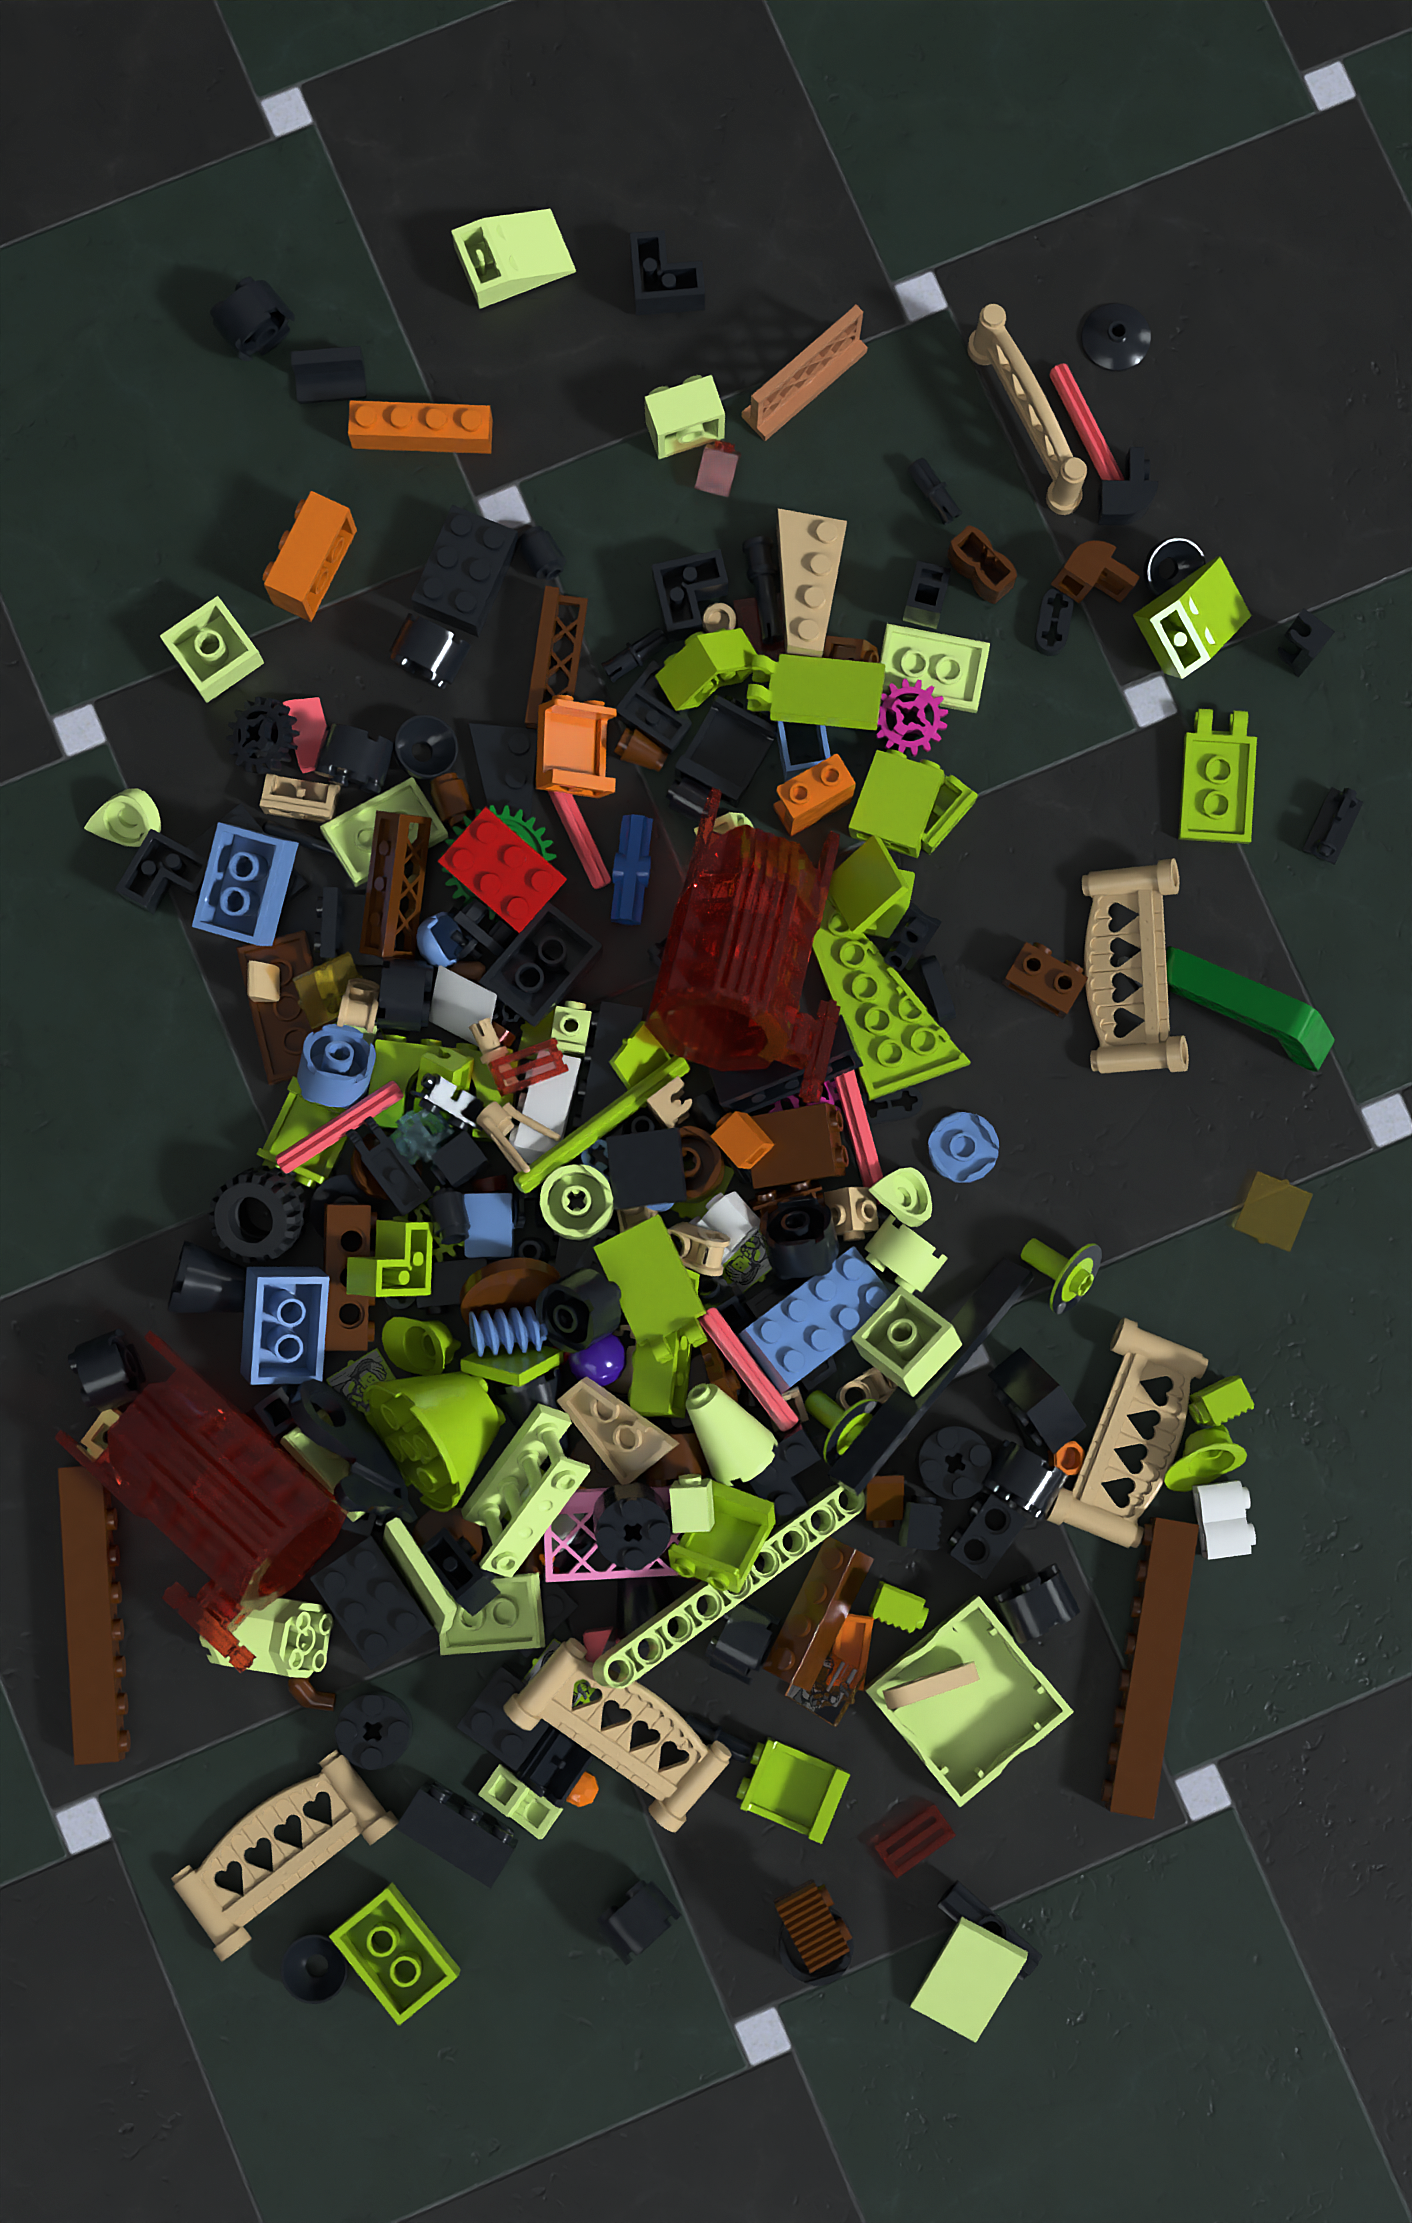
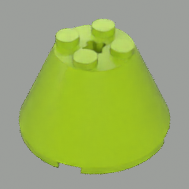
M461 1371L374 1382L363 1393V1401L369 1400L370 1410L364 1414L366 1420L386 1445L399 1471L407 1478L405 1481L406 1487L413 1484L423 1494L419 1498L420 1501L428 1507L439 1512L450 1510L459 1502L498 1434L500 1426L506 1421L502 1410L493 1404L486 1393L488 1391L487 1383L482 1377L470 1376Z

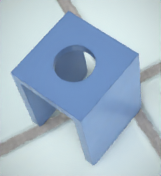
M775 721L774 724L778 728L777 741L785 782L831 757L825 725H816L822 761L791 766L783 721Z
M512 1193L464 1194V1202L471 1228L468 1230L469 1238L465 1240V1256L468 1259L487 1258L488 1260L514 1258V1202Z

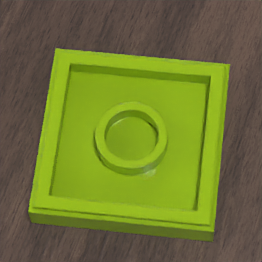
M875 835L871 836L824 880L851 932L857 935L863 933L910 890L882 839Z
M532 1342L528 1343L526 1353H522L519 1344L514 1343L512 1354H508L504 1345L501 1344L498 1354L493 1356L490 1347L485 1346L483 1357H479L477 1352H474L461 1359V1371L520 1387L561 1365L564 1362V1355L562 1350L542 1345L541 1351L537 1352Z

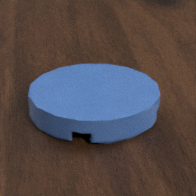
M955 1112L945 1116L934 1126L928 1139V1156L933 1168L943 1178L955 1183H971L983 1178L994 1167L998 1157L999 1139L995 1129L984 1117L977 1114Z

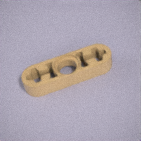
M972 1661L899 1684L882 1692L887 1709H895L962 1687L980 1679L975 1662Z

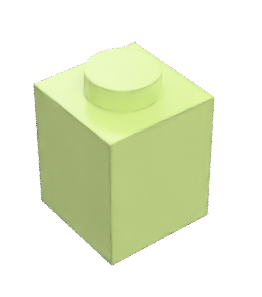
M700 1474L679 1476V1480L674 1481L669 1488L673 1533L710 1531L715 1523L711 1479H701Z

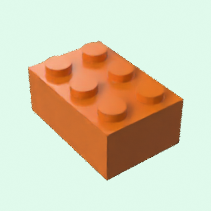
M310 491L307 499H302L299 502L294 514L296 521L291 531L286 530L282 535L278 547L281 551L276 561H271L267 565L263 574V581H265L264 586L273 605L312 622L357 529L348 507Z

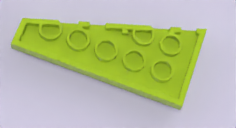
M829 890L795 901V906L837 1016L843 1015L852 1031L864 1065L857 1069L869 1101L970 1065V1060L964 1053L960 1052L951 1041L947 1032L937 1024L926 1010L927 1008L896 970L884 962V958L873 942L869 941L863 933L857 935L851 932Z

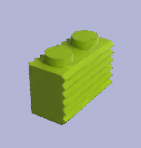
M1239 1375L1226 1377L1189 1396L1191 1404L1188 1405V1410L1197 1425L1202 1423L1206 1427L1220 1426L1221 1423H1227V1420H1231L1235 1416H1240L1241 1413H1246L1247 1410H1253L1254 1403Z
M880 1581L868 1613L873 1619H878L880 1622L884 1621L888 1625L891 1624L895 1628L898 1627L911 1633L915 1628L922 1629L929 1609L924 1607L926 1600L922 1597Z

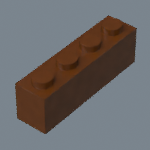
M829 1536L825 1538L762 1669L792 1685L811 1692L874 1558Z

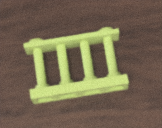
M538 1403L461 1509L464 1520L485 1526L488 1530L492 1546L479 1563L481 1569L512 1578L591 1471L589 1465L566 1458L559 1443L560 1438L572 1423L568 1413ZM549 1456L552 1465L542 1477L539 1467ZM529 1482L532 1492L522 1503L519 1494ZM509 1510L512 1519L503 1530L500 1520Z

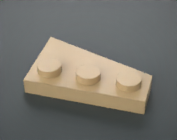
M587 1376L556 1400L562 1409L568 1413L572 1422L622 1485L633 1482L679 1444L675 1439Z

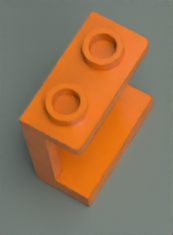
M555 695L552 697V700L540 704L538 709L536 789L592 798H601L615 793L616 778L605 777L607 721L616 717L617 709L605 707L604 702L597 700H588L583 703L574 702V698L568 695Z
M834 754L779 785L776 792L781 800L774 803L773 808L788 834L792 837L850 804L856 783L838 754Z

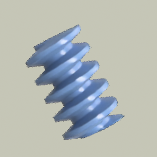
M531 1306L524 1307L522 1316H520L517 1308H510L507 1318L502 1309L495 1310L493 1319L487 1310H481L478 1321L472 1311L469 1312L471 1342L479 1357H483L485 1346L490 1347L493 1356L497 1355L501 1344L504 1345L508 1354H512L514 1343H518L522 1353H526L528 1343L533 1342L536 1351L539 1352L541 1351L543 1341L547 1338V1328L544 1323L539 1324Z

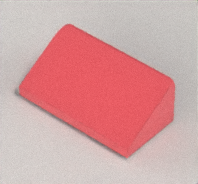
M320 698L284 701L283 705L291 708L288 715L297 718V722L292 725V730L300 731V735L292 739L293 743L298 746L295 752L299 767L303 774L315 771L316 759L326 728Z
M613 1626L587 1629L585 1631L583 1640L584 1647L587 1650L585 1655L587 1661L595 1663L602 1655Z

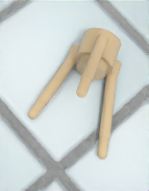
M492 1102L479 1114L476 1123L495 1142L518 1173L522 1170L528 1173L530 1167L505 1137L514 1127L511 1119L514 1118L555 1141H559L561 1136L518 1112L509 1102L503 1107L497 1102Z

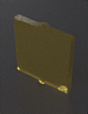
M349 952L292 979L300 998L298 1005L304 1009L312 1029L337 1018L348 981L353 978L363 979V976L357 972Z
M1258 1171L1234 1229L1258 1239L1259 1244L1266 1242L1290 1252L1313 1194L1290 1185L1287 1179L1281 1181Z

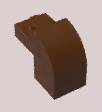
M1088 541L1079 545L1057 572L1051 585L1079 604L1093 586L1121 603L1133 589L1140 576L1132 572L1126 565L1111 558L1117 547L1104 541Z

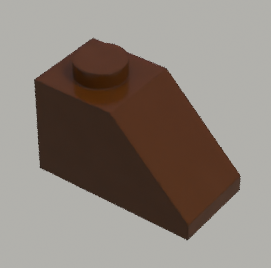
M904 1475L874 1476L863 1489L865 1495L864 1520L872 1521L873 1528L895 1527L894 1520H903Z

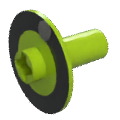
M1032 1238L1025 1245L1021 1253L1022 1260L1056 1281L1050 1296V1308L1056 1314H1062L1070 1310L1089 1290L1098 1272L1102 1258L1101 1248L1094 1243L1082 1247L1069 1260L1036 1238Z
M816 1390L808 1396L804 1404L806 1411L830 1430L823 1450L824 1459L828 1465L834 1466L882 1407L879 1401L865 1399L854 1404L846 1411L821 1390Z

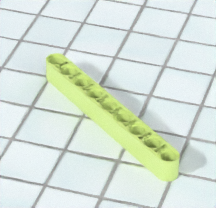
M838 1484L825 1489L808 1502L810 1508L780 1527L775 1526L771 1530L759 1553L764 1559L765 1565L763 1570L758 1572L753 1564L738 1594L734 1592L730 1594L727 1590H717L710 1586L708 1582L702 1580L602 1654L593 1665L595 1681L605 1688H624L629 1686L858 1515L865 1505L864 1492L862 1491L857 1496ZM842 1491L848 1497V1505L845 1509L839 1504V1496ZM814 1512L820 1517L821 1524L817 1530L811 1524V1516ZM786 1533H789L793 1540V1545L789 1551L783 1546V1537ZM700 1596L706 1599L708 1605L704 1615H701L696 1608V1603ZM672 1617L679 1624V1630L674 1637L667 1631L668 1621ZM642 1639H645L650 1647L649 1654L644 1659L638 1654V1644ZM613 1661H616L620 1667V1675L615 1681H612L608 1675V1667Z

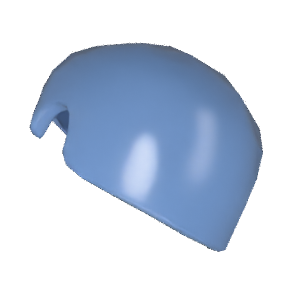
M440 912L428 917L420 924L417 930L416 941L420 955L431 966L439 967L441 965L447 968L461 960L454 955L458 944L450 937L456 930L461 934L462 932L458 924L447 915V912Z

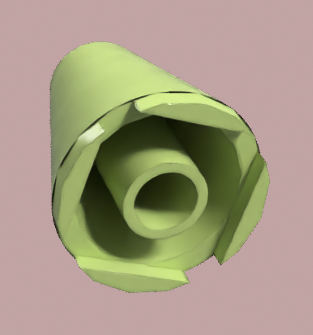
M699 1384L689 1392L685 1405L710 1472L717 1482L733 1486L730 1481L741 1478L744 1483L757 1476L772 1462L775 1456L772 1452L773 1446L778 1447V1442L772 1432L715 1384Z

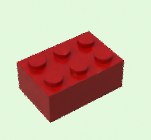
M486 806L438 859V862L518 933L527 926L567 880L559 870Z

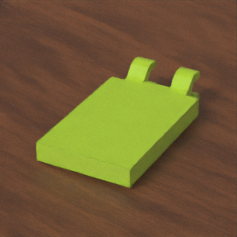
M780 654L779 661L775 662L764 655L753 656L752 680L770 683L769 689L759 684L748 685V710L770 711V720L877 731L885 677V664Z
M1198 709L1194 717L1195 733L1187 732L1184 735L1178 839L1249 844L1251 843L1257 737L1247 736L1248 712L1233 711L1229 719L1230 732L1211 731L1213 709Z
M659 1214L593 1247L608 1280L615 1282L621 1290L620 1305L637 1343L640 1346L650 1343L651 1350L657 1361L664 1364L675 1358L665 1337L682 1328L689 1343L693 1344L694 1348L708 1341L697 1319L706 1314L705 1308Z

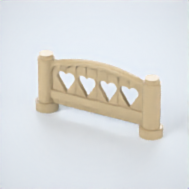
M989 304L981 310L977 328L969 338L968 354L977 364H992L1053 479L1046 494V502L1049 508L1060 515L1071 514L1079 507L1082 500V485L1087 475V466L1081 459L1073 457L1039 383L1004 326L1006 321L1004 309L997 304Z
M1175 859L1158 860L1157 865L1089 872V875H1083L1082 890L1084 896H1091L1093 899L1084 947V975L1088 977L1085 982L1090 1015L1100 1042V1047L1097 1050L1091 1051L1092 1070L1094 1072L1099 1071L1101 1074L1169 1068L1170 1072L1187 1071L1189 1055L1186 1038L1184 1035L1170 1036L1163 895L1178 894L1179 872ZM1114 903H1119L1139 914V916L1118 932H1112L1109 929V923L1112 918L1109 916L1108 909ZM1116 938H1121L1141 949L1140 952L1120 967H1113L1111 964V957L1114 953L1110 949V944ZM1122 973L1143 984L1142 987L1124 1001L1117 1003L1113 1000V992L1116 988L1112 985V978L1115 974ZM1120 1008H1124L1145 1020L1123 1038L1116 1037L1114 1029L1118 1024L1114 1020V1013Z
M1123 1317L1119 1321L1110 1343V1351L1122 1355L1123 1358L1085 1454L1083 1464L1072 1491L1062 1487L1048 1513L1045 1515V1520L1057 1525H1061L1064 1522L1123 1547L1129 1548L1131 1546L1137 1548L1144 1533V1528L1138 1526V1519L1156 1496L1164 1482L1165 1473L1174 1462L1186 1423L1190 1382L1194 1377L1202 1378L1208 1365V1359L1204 1358L1203 1354L1142 1330L1138 1328L1137 1322ZM1167 1376L1172 1380L1173 1386L1170 1391L1166 1392L1167 1402L1163 1406H1157L1140 1381ZM1155 1410L1158 1412L1160 1420L1157 1425L1153 1426L1154 1436L1150 1440H1145L1138 1433L1127 1415ZM1143 1444L1147 1449V1454L1145 1458L1140 1460L1141 1470L1136 1474H1132L1114 1449ZM1130 1478L1134 1483V1489L1127 1494L1129 1498L1128 1504L1123 1508H1119L1101 1483Z
M570 1638L567 1642L564 1641L520 1694L514 1693L503 1706L505 1713L515 1724L528 1731H531L541 1718L655 1797L656 1799L648 1808L650 1814L662 1827L668 1831L677 1832L686 1821L685 1814L729 1764V1758L732 1756L731 1752L719 1741H714L712 1745L708 1744L707 1746L703 1744L689 1724L670 1705L638 1682L634 1681L624 1688H605L600 1686L593 1677L594 1663L584 1658L587 1653L586 1648L574 1638ZM608 1668L609 1678L615 1681L620 1673ZM580 1679L587 1680L590 1683V1688L601 1690L602 1695L599 1699L572 1708L573 1689L576 1681ZM615 1700L618 1702L620 1709H628L631 1712V1716L627 1720L601 1728L603 1705L606 1701ZM644 1721L648 1724L649 1729L659 1731L660 1736L657 1740L630 1749L632 1726L635 1722ZM672 1741L677 1745V1750L688 1752L689 1755L686 1760L659 1769L660 1752L663 1743Z
M338 1750L333 1751L319 1762L323 1769L318 1775L283 1789L247 1813L222 1837L198 1869L193 1870L188 1865L171 1878L175 1883L173 1886L216 1945L213 1951L221 1962L252 1939L243 1927L347 1844L362 1834L368 1844L372 1845L399 1823L391 1810L389 1812L384 1810L351 1763ZM319 1792H326L331 1798L332 1825L307 1817L303 1812L305 1803L315 1801L316 1795ZM290 1815H297L301 1820L303 1849L280 1841L274 1836L275 1827L279 1824L285 1825ZM260 1838H267L271 1842L273 1872L250 1864L244 1858L246 1849L249 1847L256 1848ZM231 1861H237L242 1866L243 1895L220 1887L215 1883L216 1873L221 1870L226 1871Z

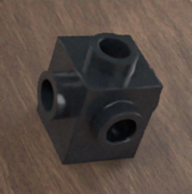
M720 1275L703 1282L698 1287V1296L705 1311L715 1307L733 1331L750 1320V1317L741 1305V1302L746 1300L735 1281L728 1285L724 1277Z

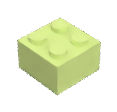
M701 375L692 376L684 380L682 385L672 388L668 386L658 387L652 390L648 396L644 397L645 422L658 459L724 438L725 412L712 375L706 377Z
M216 596L160 635L167 649L206 703L264 664L258 650L219 596Z
M901 1285L851 1337L860 1355L912 1397L921 1390L962 1346L953 1325Z

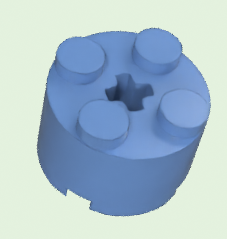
M328 1024L323 1026L321 1031L314 1034L311 1032L304 1041L297 1073L303 1098L309 1102H317L324 1106L342 1107L345 1109H349L358 1103L367 1093L376 1059L375 1048L372 1043L369 1045L363 1039L362 1032L348 1025L338 1027L337 1024Z

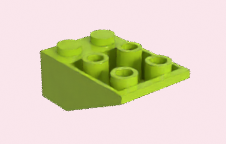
M1217 556L1133 614V617L1164 674L1183 679L1209 661L1251 617V614L1220 556Z

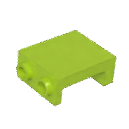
M888 749L887 752L876 750L848 827L851 838L866 842L871 836L875 835L882 839L887 849L918 859L922 848L921 838L938 791L945 783L944 770L940 769L938 764L923 759L920 760V763L909 760L904 753L897 750Z
M293 1076L287 1088L290 1091L263 1149L259 1148L256 1154L264 1159L262 1166H268L270 1170L275 1167L280 1169L275 1160L278 1154L347 1109L328 1107L317 1102L305 1100L301 1095L302 1089L299 1086L298 1079ZM347 1135L292 1170L291 1172L297 1174L294 1181L314 1189L316 1184L321 1185L329 1179L349 1139Z
M711 1480L715 1523L710 1531L685 1532L678 1545L671 1544L668 1550L670 1567L683 1577H695L708 1582L710 1586L717 1590H729L738 1594L775 1524L774 1503Z
M767 1736L764 1744L757 1743L750 1763L755 1765L751 1778L743 1777L737 1791L736 1798L741 1799L740 1809L746 1812L747 1810L807 1835L809 1839L822 1844L849 1779V1771Z

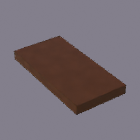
M305 930L274 937L272 946L246 944L236 947L246 992L247 963L249 961L276 965L280 969L279 1001L253 1002L248 996L269 1085L289 1081L293 1076L297 1077L306 1037L311 1032L314 1034L321 1031L323 1026L328 1025L323 998L319 995L314 978L313 967L315 965Z

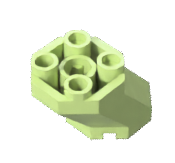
M223 1589L217 1595L222 1596L221 1600L217 1604L210 1603L205 1609L199 1640L203 1647L209 1648L211 1655H207L210 1663L301 1678H309L314 1671L320 1672L326 1665L327 1649L334 1621L330 1613H325L322 1604L244 1590Z

